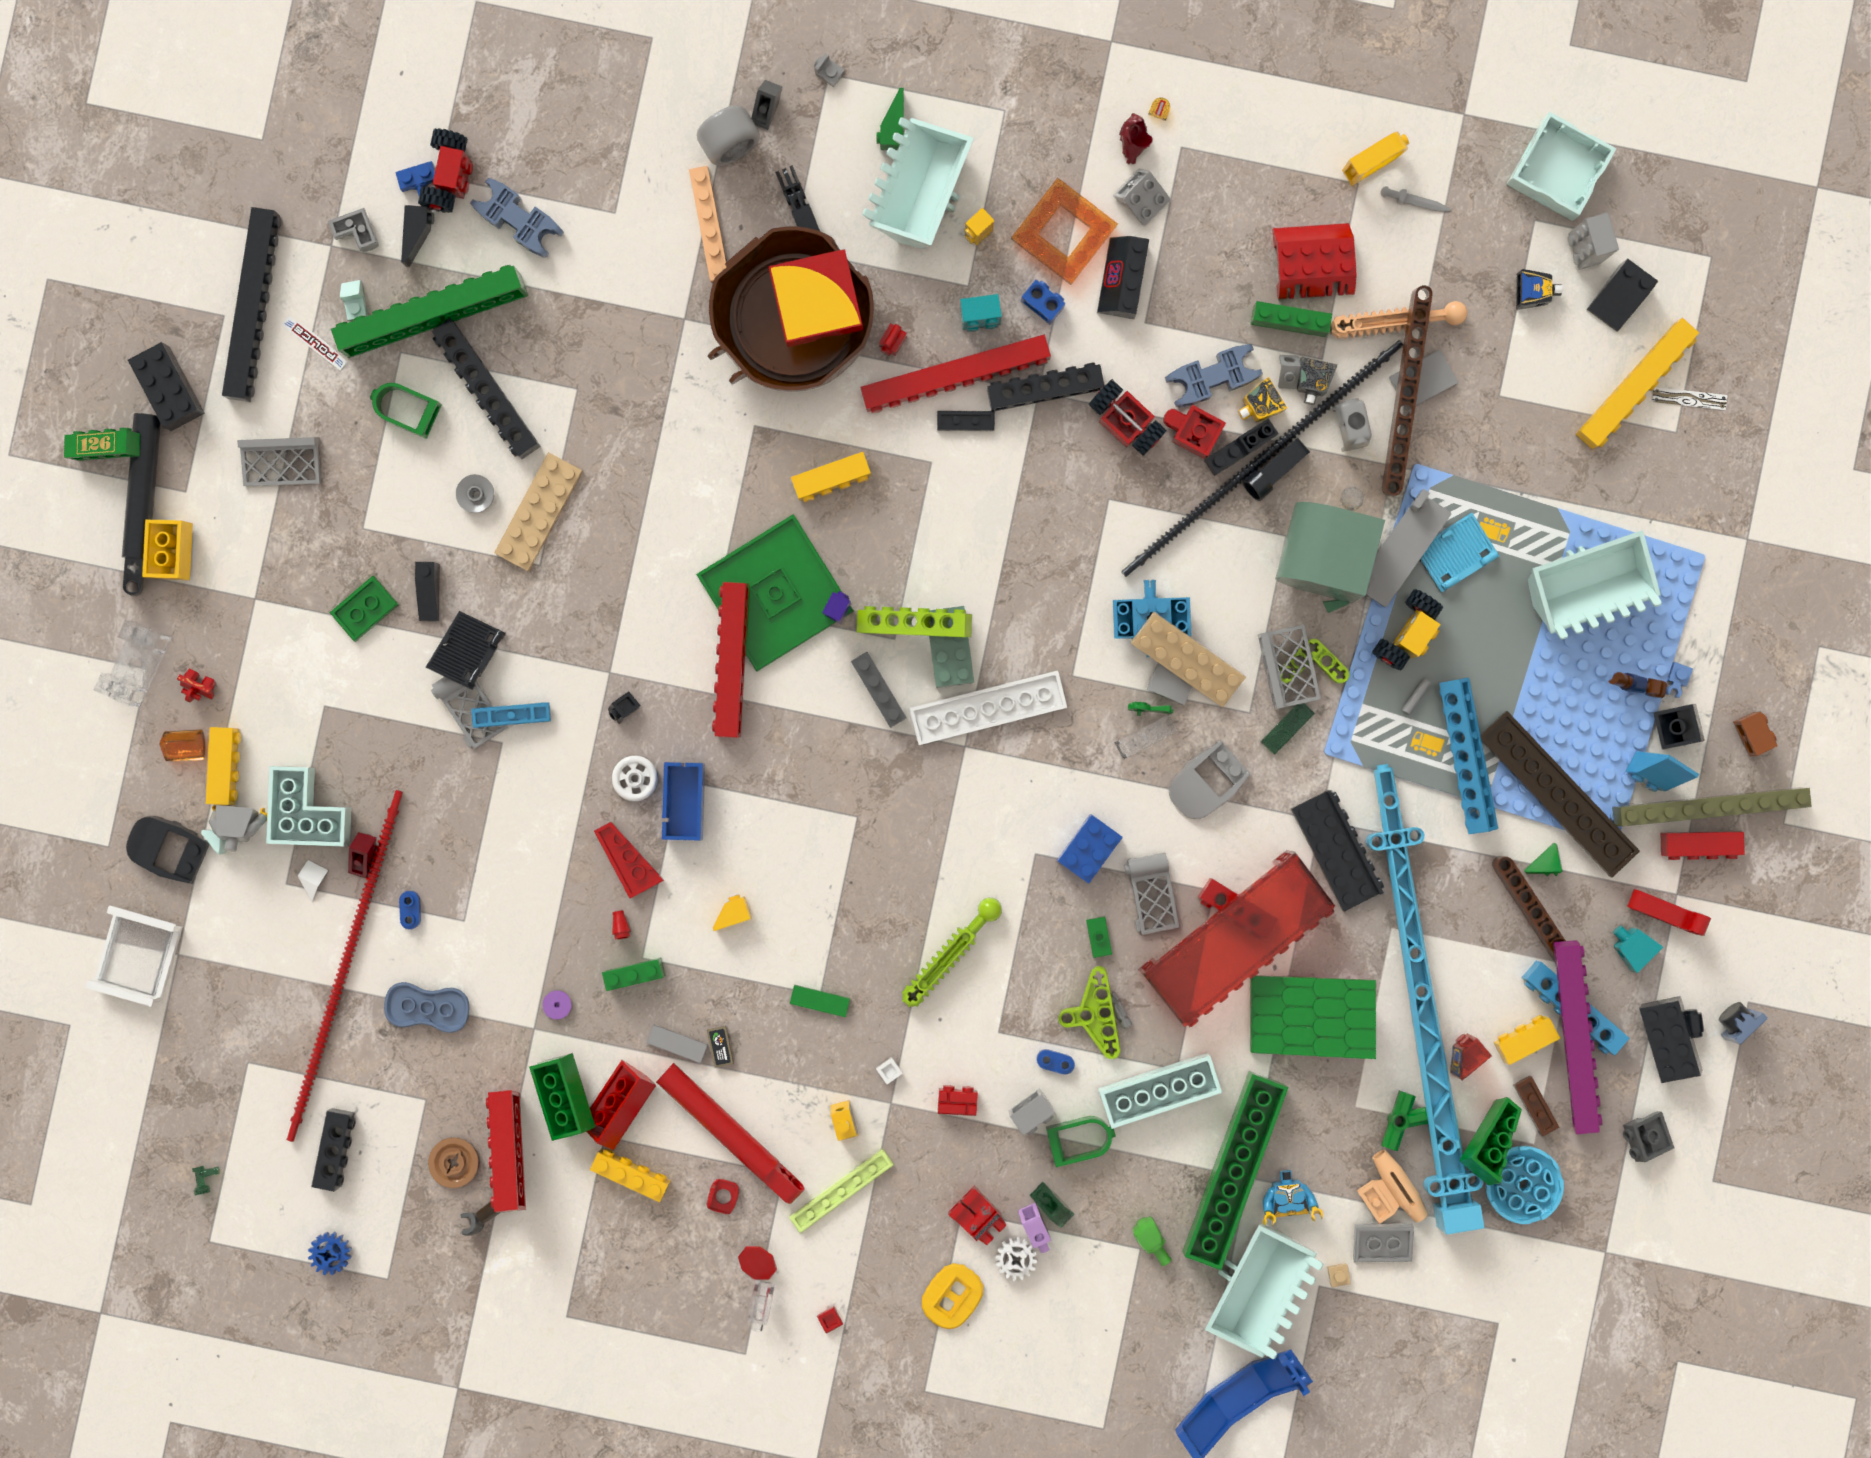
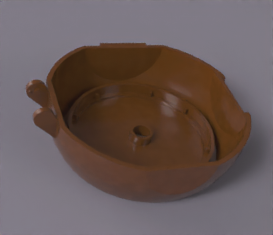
M798 226L770 229L760 239L755 237L725 263L726 268L715 277L710 292L709 318L713 336L720 346L714 348L707 357L713 360L724 353L728 355L741 370L734 373L729 379L732 385L747 377L756 384L778 391L798 392L818 388L828 384L842 374L865 348L873 323V294L867 276L862 275L849 261V269L863 330L840 336H827L813 342L787 347L768 266L840 250L831 236L818 230Z

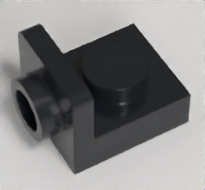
M628 691L611 703L608 711L610 717L620 724L626 717L638 710L641 705Z

